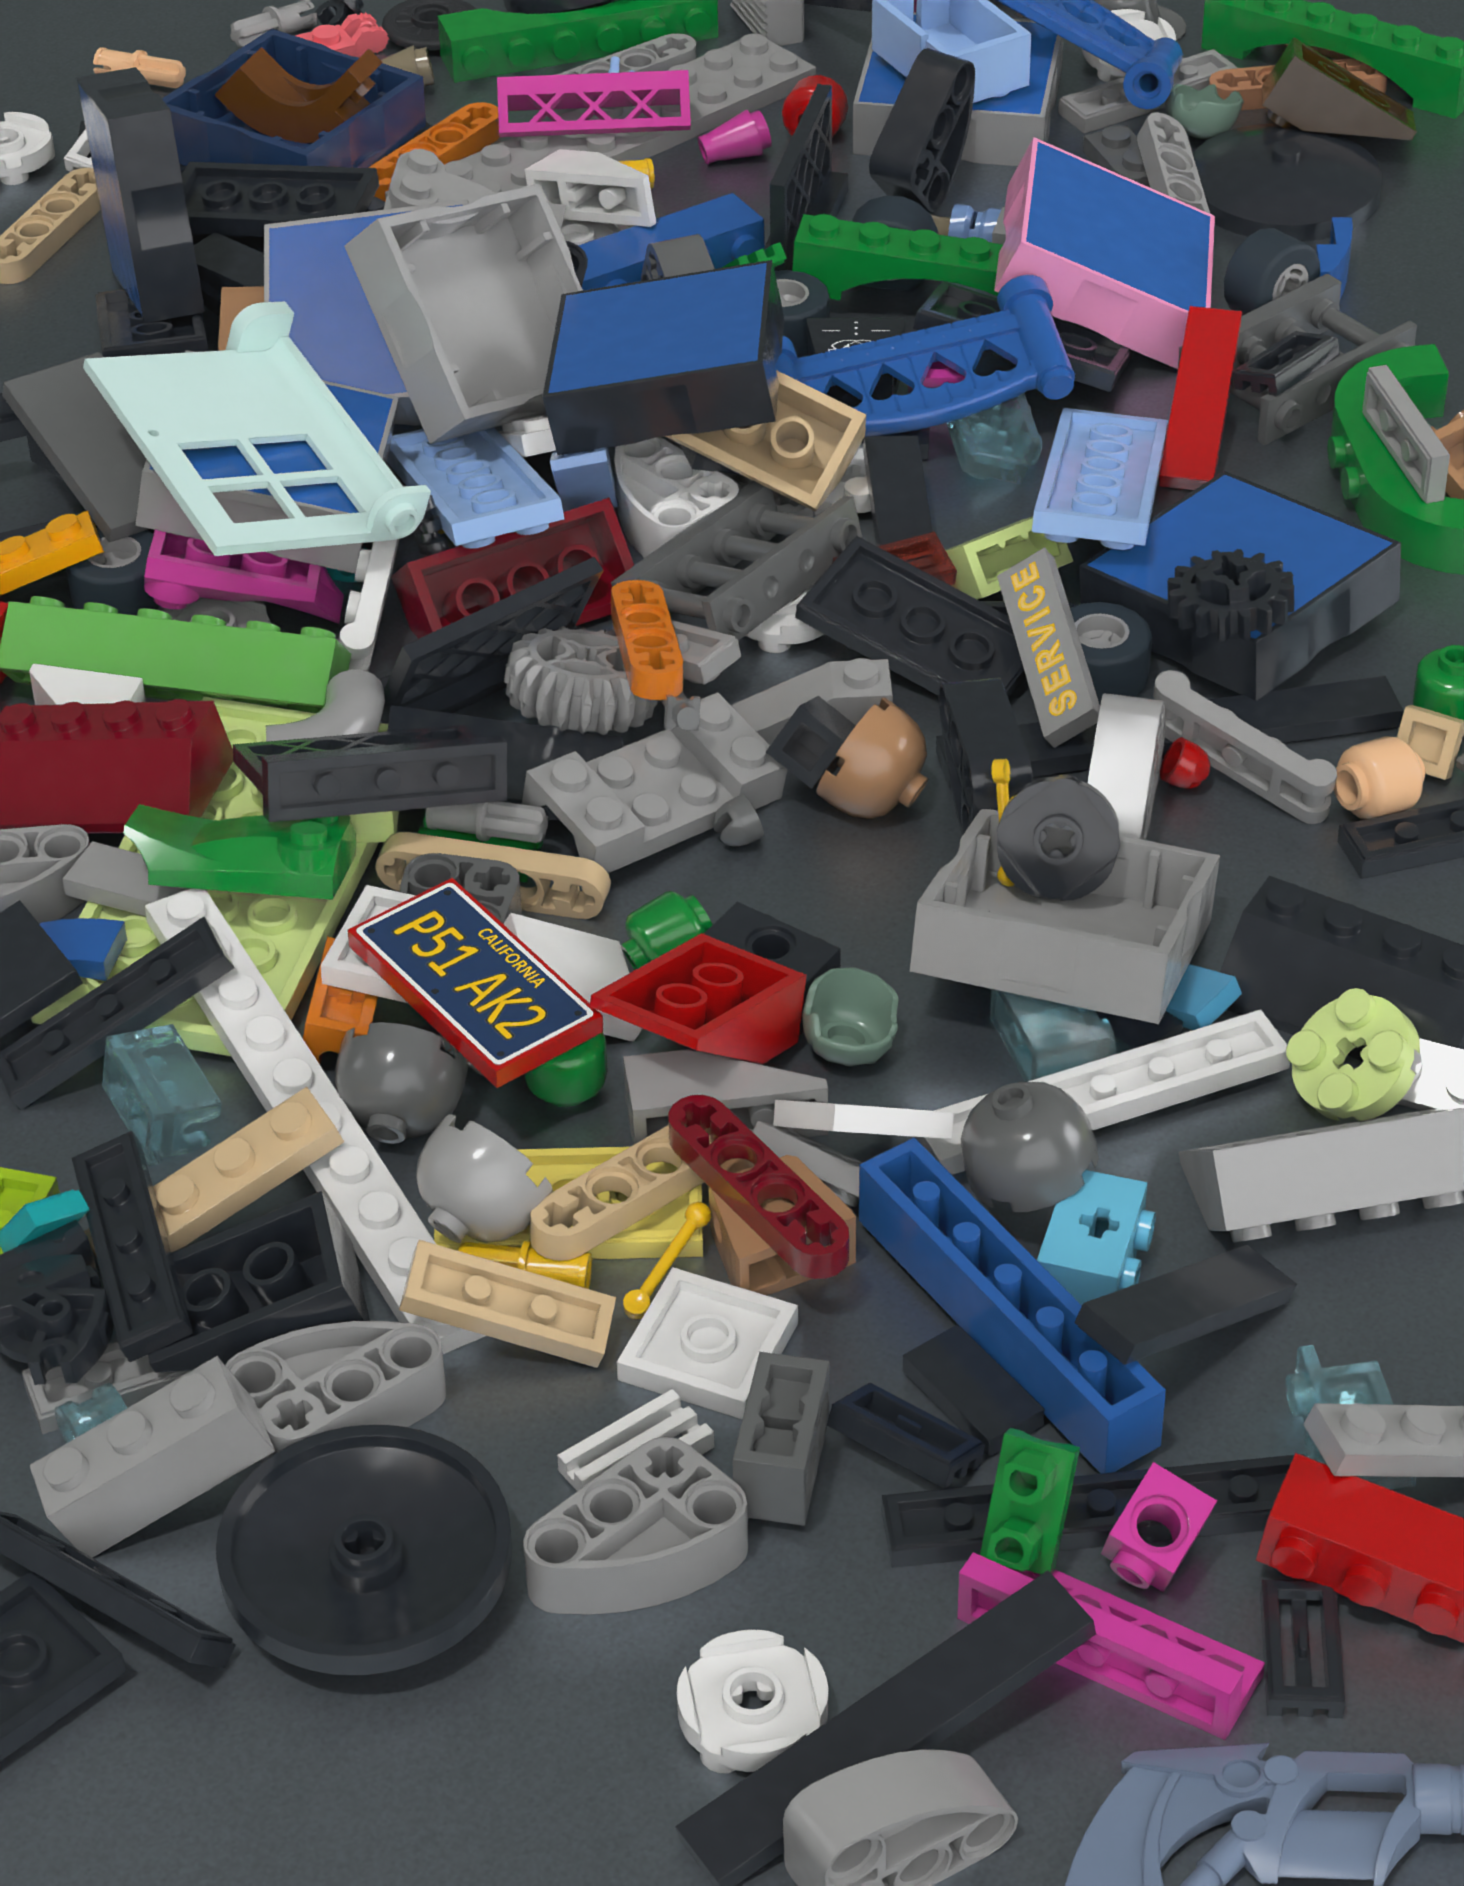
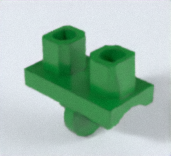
M1009 1428L1004 1433L980 1552L981 1556L1018 1571L1027 1570L1038 1574H1043L1047 1570L1052 1574L1055 1571L1080 1447L1044 1441L1014 1428Z

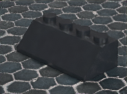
M1272 876L1266 879L1243 910L1220 970L1221 973L1235 976L1242 992L1226 1009L1227 1011L1244 1015L1261 1009L1275 1029L1294 1035L1301 1031L1306 1022L1323 1006L1339 998L1345 991L1358 988L1363 989L1369 995L1382 997L1395 1005L1413 1023L1419 1039L1464 1050V945L1361 909L1352 904L1319 894L1296 884ZM1367 1045L1354 1048L1347 1056L1364 1061L1361 1058L1360 1052Z

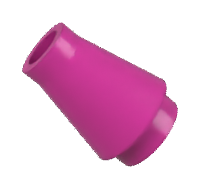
M744 110L709 133L697 138L701 155L706 164L716 161L761 156L762 150L772 146L768 125L759 110L752 113Z

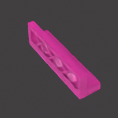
M688 70L497 77L500 137L691 130ZM680 105L681 117H660L648 106ZM636 106L625 119H612L601 109L606 107ZM588 108L577 121H564L553 111V109ZM540 110L529 122L509 123L508 111ZM641 113H643V114H645L648 118H637V117H638ZM595 114L600 120L589 119ZM546 116L552 120L551 122H541Z
M973 1552L959 1572L957 1619L968 1624L972 1623L1041 1574L1008 1568ZM1055 1569L1052 1575L1094 1620L1096 1630L1095 1636L1057 1661L1056 1664L1220 1739L1226 1740L1262 1680L1265 1662Z

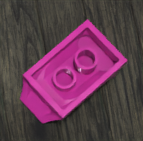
M155 530L147 557L144 576L145 592L153 597L154 602L161 607L183 609L187 604L196 602L200 597L238 602L267 601L300 610L337 624L340 622L344 594L335 585L326 567L278 557L267 552L214 556L204 540Z

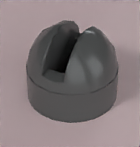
M741 794L725 802L717 810L713 828L717 833H721L720 839L726 845L741 847L764 836L761 821L745 795Z

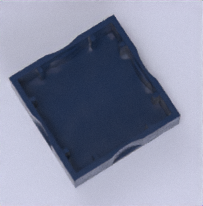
M270 29L231 54L218 67L193 78L162 98L170 108L179 164L187 166L189 162L369 168L414 137L416 132L426 126L423 76L383 63L369 76L376 83L364 95V98L370 105L330 132H320L319 139L314 143H299L284 140L279 136L269 137L248 126L235 116L215 94L261 47L290 75L298 80L314 85H325L335 82L359 59L358 57L334 51L325 45L274 29Z

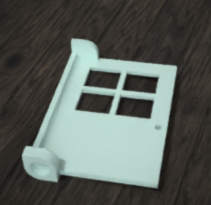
M285 301L255 303L244 308L235 317L231 325L226 350L86 358L83 369L214 556L387 541L408 536L416 530L423 520L431 493L430 489L426 485L403 487L290 339L289 333L294 312ZM306 441L327 470L274 474L253 444ZM237 446L257 475L202 479L182 450ZM338 483L359 513L305 517L284 487ZM267 488L289 519L233 523L213 493Z

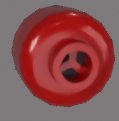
M823 75L808 76L798 81L784 100L782 108L783 125L788 133L793 136L817 84L832 85L833 138L846 120L849 108L847 95L841 85L832 78Z

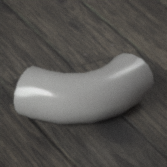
M352 669L340 672L328 683L326 688V704L320 712L296 722L266 725V741L378 732L385 703L384 688L381 681L374 674L365 670Z

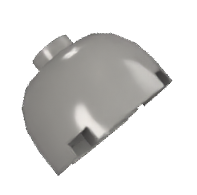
M448 1114L428 1138L418 1158L416 1180L423 1201L433 1211L428 1217V1222L439 1233L456 1243H461L466 1235L485 1243L502 1242L525 1230L530 1224L531 1210L537 1207L548 1194L553 1192L551 1183L545 1177L537 1187L526 1175L533 1163L524 1154L503 1138L471 1120L463 1130L455 1128L456 1115Z

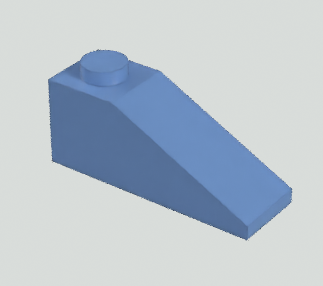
M604 447L564 455H557L556 451H552L550 464L558 495L561 498L563 512L608 497L613 508L618 507L608 448Z

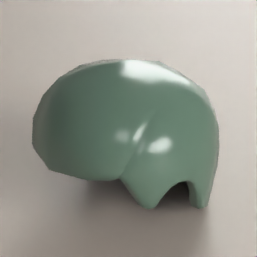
M1176 84L1165 101V111L1167 115L1176 119L1184 127L1187 135L1200 140H1209L1218 134L1231 130L1239 116L1244 100L1237 91H1233L1225 100L1220 98L1215 84H1210L1200 91L1191 86Z
M855 967L828 970L814 979L808 991L802 1014L803 1030L807 1043L813 1047L815 1053L829 1062L848 1067L874 1064L892 1047V1041L896 1036L898 1030V995L891 986L876 974Z

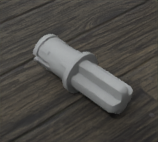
M300 0L280 8L267 6L260 14L234 21L230 25V38L232 42L236 43L238 48H242L270 29L287 34L311 29L317 25V12L300 17V14L315 8L310 0Z
M497 801L426 808V824L429 829L476 834L477 839L484 842L489 841L490 837L493 836L537 843L544 839L548 826V816H546L545 810L537 806Z

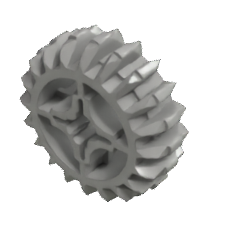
M562 626L557 631L544 628L539 630L538 634L529 633L523 635L522 640L513 643L512 652L508 656V663L505 667V694L510 697V705L521 710V715L524 717L538 718L540 725L558 726L561 731L567 729L577 730L582 735L586 731H595L602 735L607 734L608 730L620 733L626 732L629 727L642 726L644 720L651 718L654 707L658 700L640 698L631 692L617 637L605 634L604 630L594 632L588 631L584 627L580 630H570Z

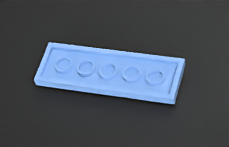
M1063 408L1036 501L1032 532L1043 533L1048 540L1060 543H1070L1077 541L1078 538L1101 540L1100 543L1103 546L1118 550L1131 549L1134 545L1145 546L1165 447L1168 420Z
M494 427L433 444L429 443L424 429L392 436L387 463L406 486L426 485L430 489V495L433 496L436 505L435 508L431 509L432 514L439 516L443 527L442 530L455 546L462 545L465 548L484 547L493 543L495 536L515 531L520 535L537 534L547 530L549 523L564 520L561 498Z

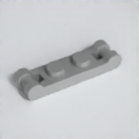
M1169 670L1157 676L1153 697L1155 700L1164 701L1165 738L1174 742L1176 739L1183 737L1198 744L1207 752L1212 767L1307 824H1317L1326 820L1331 806L1329 794L1334 790L1337 778V770L1334 765L1324 759H1305L1287 748L1280 740L1267 736L1239 719L1229 709L1220 707L1191 690L1190 681L1183 673Z

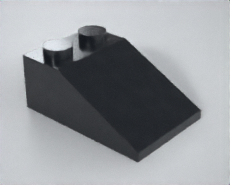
M317 1192L172 1252L173 1262L193 1334L148 1354L149 1364L155 1373L192 1371L216 1356L226 1365L228 1360L236 1354L265 1340L291 1331L323 1324L370 1321L353 1243L323 1192Z

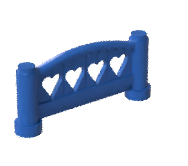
M996 0L1125 72L1126 75L1123 81L1124 93L1134 106L1141 109H1154L1162 105L1170 95L1174 84L1173 76L1183 58L1181 46L1175 40L1167 37L1153 40L1093 0Z
M1022 275L1008 281L1000 289L997 296L1000 312L978 316L977 318L953 322L952 324L948 323L927 328L926 330L922 329L905 333L901 336H892L854 345L850 348L845 347L802 358L797 357L792 341L783 336L782 353L775 366L777 371L826 395L831 386L837 385L862 401L861 404L852 408L866 414L865 437L904 433L945 424L982 412L1033 389H1038L1049 399H1060L1072 391L1075 373L1051 315L1053 299L1046 282L1035 275ZM990 349L1016 365L1010 371L996 370L988 376H979L974 373L983 351ZM938 361L965 377L961 382H944L937 388H927L923 385L932 363ZM887 373L914 389L907 395L893 394L886 400H875L871 397L881 375Z

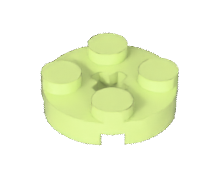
M1354 988L1345 991L1339 998L1319 1009L1306 1022L1302 1030L1294 1034L1289 1040L1286 1047V1056L1289 1062L1292 1063V1078L1297 1091L1319 1113L1337 1121H1340L1337 1117H1354L1358 1121L1374 1119L1390 1110L1410 1089L1416 1074L1410 1068L1414 1060V1049L1420 1053V1040L1413 1023L1390 1001L1382 997L1369 995L1363 989ZM1367 1045L1360 1052L1361 1058L1364 1061L1359 1067L1354 1069L1349 1064L1344 1065L1345 1058L1351 1050Z

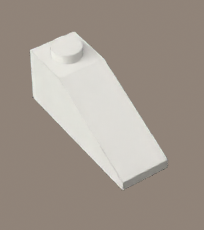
M559 149L524 169L527 186L541 184L549 203L566 205L563 219L646 227L656 224L649 176L599 152Z

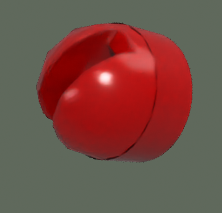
M1180 737L1173 742L1163 759L1160 778L1178 788L1191 789L1197 787L1208 777L1211 771L1209 756L1198 744Z

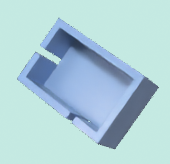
M872 0V50L905 77L908 76L918 54L923 49L930 48L968 60L974 64L975 88L973 103L991 97H1002L1010 91L1029 86L1031 33L990 1L917 0L915 23L913 21L914 0Z

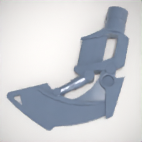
M1269 1743L1135 1751L1121 1761V1772L1126 1775L1111 1791L1085 1832L1072 1861L1065 1886H1164L1161 1868L1172 1854L1198 1834L1229 1821H1232L1231 1829L1197 1861V1868L1179 1886H1225L1243 1867L1260 1883L1277 1884L1278 1877L1374 1880L1373 1886H1383L1397 1862L1410 1848L1420 1841V1834L1451 1835V1833H1460V1835H1464V1765L1450 1766V1764L1413 1763L1404 1753L1305 1750L1295 1759L1284 1755H1277L1269 1758L1267 1761H1263L1262 1758ZM1326 1791L1403 1793L1405 1796L1395 1812L1311 1810Z

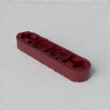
M690 1095L681 1098L672 1105L668 1112L669 1142L673 1151L794 1271L812 1279H827L838 1275L846 1268L849 1261V1227L845 1221L722 1102L706 1095ZM708 1128H710V1140L709 1134L705 1131ZM731 1159H745L755 1165L752 1169L743 1173L728 1172L720 1167L724 1162ZM782 1197L792 1201L795 1206L784 1212H771L762 1208L760 1204L770 1198ZM806 1236H807L813 1243L807 1245V1243H806Z

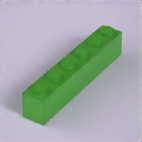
M41 596L31 597L30 604L9 601L0 644V671L18 683L31 684L29 670L33 664L142 678L145 698L202 701L203 697L310 713H318L323 709L326 704V688L328 683L340 672L349 670L351 653L335 638V634L321 628L303 627L300 634L280 632V627L261 621H248L246 628L226 626L224 620L208 615H193L191 622L172 620V616L166 612L146 608L139 609L137 616L118 614L116 608L94 602L85 603L83 610L64 608L65 604L63 602Z

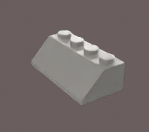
M1464 1108L1427 1109L1365 1121L1179 1151L1180 1163L1208 1230L1230 1231L1232 1242L1272 1236L1271 1223L1289 1220L1295 1221L1296 1231L1336 1225L1335 1212L1358 1209L1360 1220L1400 1214L1399 1201L1422 1198L1424 1209L1464 1203L1462 1195L1464 1190Z

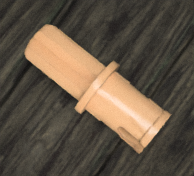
M100 47L94 55L93 64L104 65L103 68L95 67L93 69L95 74L136 67L149 84L169 88L181 87L186 76V68L180 61L148 56L144 50H136L134 53Z

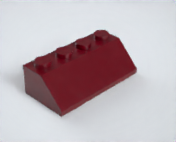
M608 497L563 512L564 520L549 523L547 530L537 534L520 535L515 531L495 536V541L484 547L465 548L461 545L406 563L391 578L411 631L420 639L592 557L596 558L604 571L576 626L610 616L611 582L634 566L610 498Z
M174 699L168 702L135 703L124 700L116 703L81 704L79 702H68L58 705L18 703L5 706L0 713V829L64 824L80 827L86 833H123L124 825L139 804L201 818L233 763V749L214 700L186 701L184 699Z

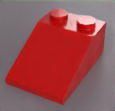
M701 933L591 994L590 1007L696 1051L764 1064L798 1043L807 975Z

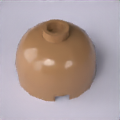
M885 697L882 698L879 706L874 704L868 710L836 753L840 757L837 762V766L841 768L838 774L834 776L826 770L820 780L816 793L836 809L858 818L872 819L884 816L897 806L899 802L909 808L921 794L929 780L920 773L927 758L925 737L918 724L904 710Z

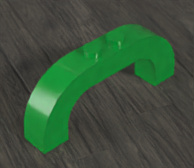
M1435 344L1401 347L1370 356L1346 372L1338 383L1335 392L1331 436L1328 439L1327 452L1331 468H1337L1340 473L1343 497L1345 500L1351 499L1364 528L1401 542V559L1427 569L1464 575V499L1444 496V501L1426 504L1362 413L1366 376L1370 367L1387 365L1424 419L1443 417L1449 372Z

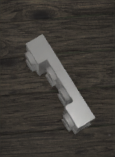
M717 692L701 699L698 731H686L680 727H674L672 730L665 729L588 762H585L574 751L526 772L522 804L537 807L547 805L574 835L579 857L595 861L607 873H610L712 829L717 810L725 802L741 794L746 796L755 810L781 799L788 769L766 753L770 745Z

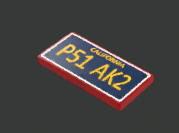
M453 878L347 930L349 947L496 1088L603 1032V1015L595 1008L590 1007V1003Z

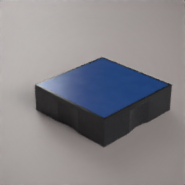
M136 67L77 77L113 275L144 324L205 312L170 108L158 93H153L148 81Z
M772 260L562 294L542 396L557 455L635 444L669 435L699 434L776 422L779 381L775 366L782 353L785 317Z
M1223 471L1151 518L1145 546L1134 545L1133 548L1125 550L1107 547L1079 565L1080 603L1104 602L1118 604L1137 612L1149 625L1152 634L1151 652L1171 658L1187 667L1193 673L1257 701L1307 666L1314 656L1326 646L1352 634L1400 600L1401 542ZM1236 549H1242L1244 557L1251 558L1261 552L1265 554L1266 564L1280 560L1283 562V572H1292L1293 585H1295L1294 612H1288V622L1285 625L1272 623L1271 634L1266 635L1255 630L1251 631L1250 640L1244 641L1242 638H1228L1226 642H1220L1218 633L1211 632L1207 636L1199 638L1196 637L1195 626L1181 630L1178 628V618L1169 617L1168 578L1175 577V568L1177 566L1190 567V558L1193 556L1209 560L1211 559L1212 551L1234 552Z

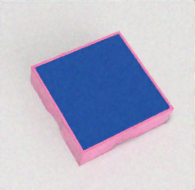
M1033 137L1008 184L1003 219L1006 240L999 252L994 291L999 293L1000 289L1008 281L1018 276H1038L1046 282L1053 299L1052 316L1089 328L1117 344L1178 369L1179 347L1183 346L1189 307L1211 308L1215 216Z

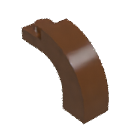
M261 47L231 76L215 96L235 116L258 132L269 137L279 136L284 140L299 143H314L319 139L320 132H330L370 105L364 98V95L376 83L369 76L383 62L368 49L338 80L330 84L314 85L298 80L290 75Z

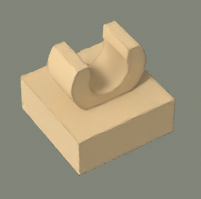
M1414 705L1405 706L1397 737L1410 745L1413 751L1420 756L1425 767V774L1446 780L1451 778L1464 735V720Z

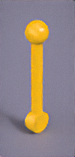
M994 759L992 762V778L996 784L999 822L1005 805L1009 801L1008 782L1010 781V764L1007 759ZM1000 866L997 873L999 882L1007 887L1015 886L1004 872L1002 866Z
M694 1202L687 1207L685 1212L686 1222L640 1289L631 1290L625 1295L623 1308L629 1318H643L650 1306V1296L697 1228L705 1227L709 1223L711 1211L705 1203Z

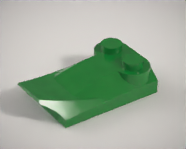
M139 804L124 825L123 832L135 844L146 863L148 885L333 900L356 856V832L349 815L268 822L261 815L218 821Z

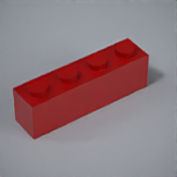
M1295 1453L1269 1514L1255 1561L1276 1568L1286 1576L1331 1587L1333 1591L1348 1597L1359 1605L1374 1607L1417 1624L1427 1632L1444 1635L1464 1643V1518L1357 1476H1334L1328 1465Z

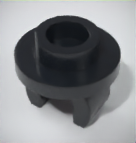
M362 0L326 1L316 10L317 18L322 25L341 26L348 15H359L360 12L363 14L361 9L364 7V3Z

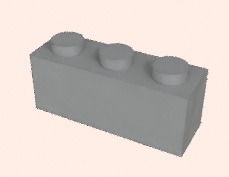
M216 1356L29 1466L46 1517L77 1550L93 1558L270 1455L275 1450L255 1400L219 1357Z

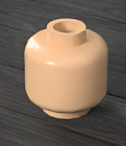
M1385 736L1354 745L1343 752L1336 767L1337 778L1334 793L1341 806L1360 819L1366 820L1404 812L1415 806L1422 794L1425 767L1420 756L1400 738Z

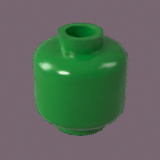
M1449 645L1436 649L1421 659L1416 670L1413 693L1414 706L1464 720V646Z
M667 891L627 916L625 928L629 940L622 943L621 948L632 968L636 970L701 933L704 934L713 924L702 905L692 894L684 898L674 891Z
M604 1033L598 1034L525 1073L524 1076L529 1090L537 1098L562 1107L575 1106L595 1096L604 1086L608 1072Z

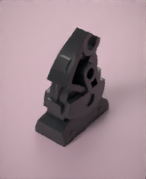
M74 1220L0 1255V1352L13 1360L28 1363L34 1385H45L47 1381L46 1373L57 1366H61L65 1384L78 1383L105 1352L113 1334L114 1323L106 1290L101 1287L88 1237L77 1220Z

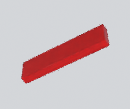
M1189 307L1160 469L1159 487L1195 490L1216 476L1242 323V311Z

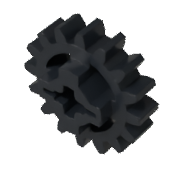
M1236 549L1234 552H1219L1215 550L1212 551L1211 559L1209 560L1193 556L1190 558V567L1177 566L1175 568V577L1168 578L1167 581L1169 617L1178 618V628L1181 630L1195 626L1196 637L1203 638L1212 632L1218 633L1220 642H1226L1228 638H1242L1244 641H1247L1251 638V631L1258 630L1266 635L1271 634L1272 623L1285 625L1288 622V612H1294L1295 585H1293L1292 572H1283V562L1280 560L1266 564L1265 554L1261 552L1251 558L1244 557L1242 549Z

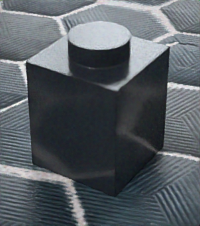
M817 696L799 705L766 750V753L812 789L819 785L826 770L832 774L837 770V762L840 757L836 753L856 725L820 696Z

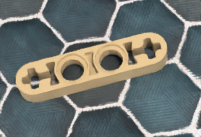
M79 168L66 174L0 235V284H15L31 277L101 210L93 168Z
M398 832L390 835L385 841L375 865L380 880L391 889L400 892V884L405 867L411 860L420 855L442 853L502 861L516 868L517 872L528 875L536 883V886L532 888L520 886L522 911L575 919H589L597 916L604 906L611 887V880L607 871L595 861L586 858L411 832ZM551 880L554 882L552 888L549 887Z
M669 1125L548 1194L530 1213L531 1246L538 1254L547 1259L562 1261L579 1257L704 1183V1181L671 1148ZM708 1128L705 1131L709 1134L710 1140V1128ZM653 1162H666L675 1165L678 1169L672 1173L659 1174L649 1171L646 1166ZM604 1191H616L623 1193L628 1199L621 1203L610 1204L596 1199L595 1196Z

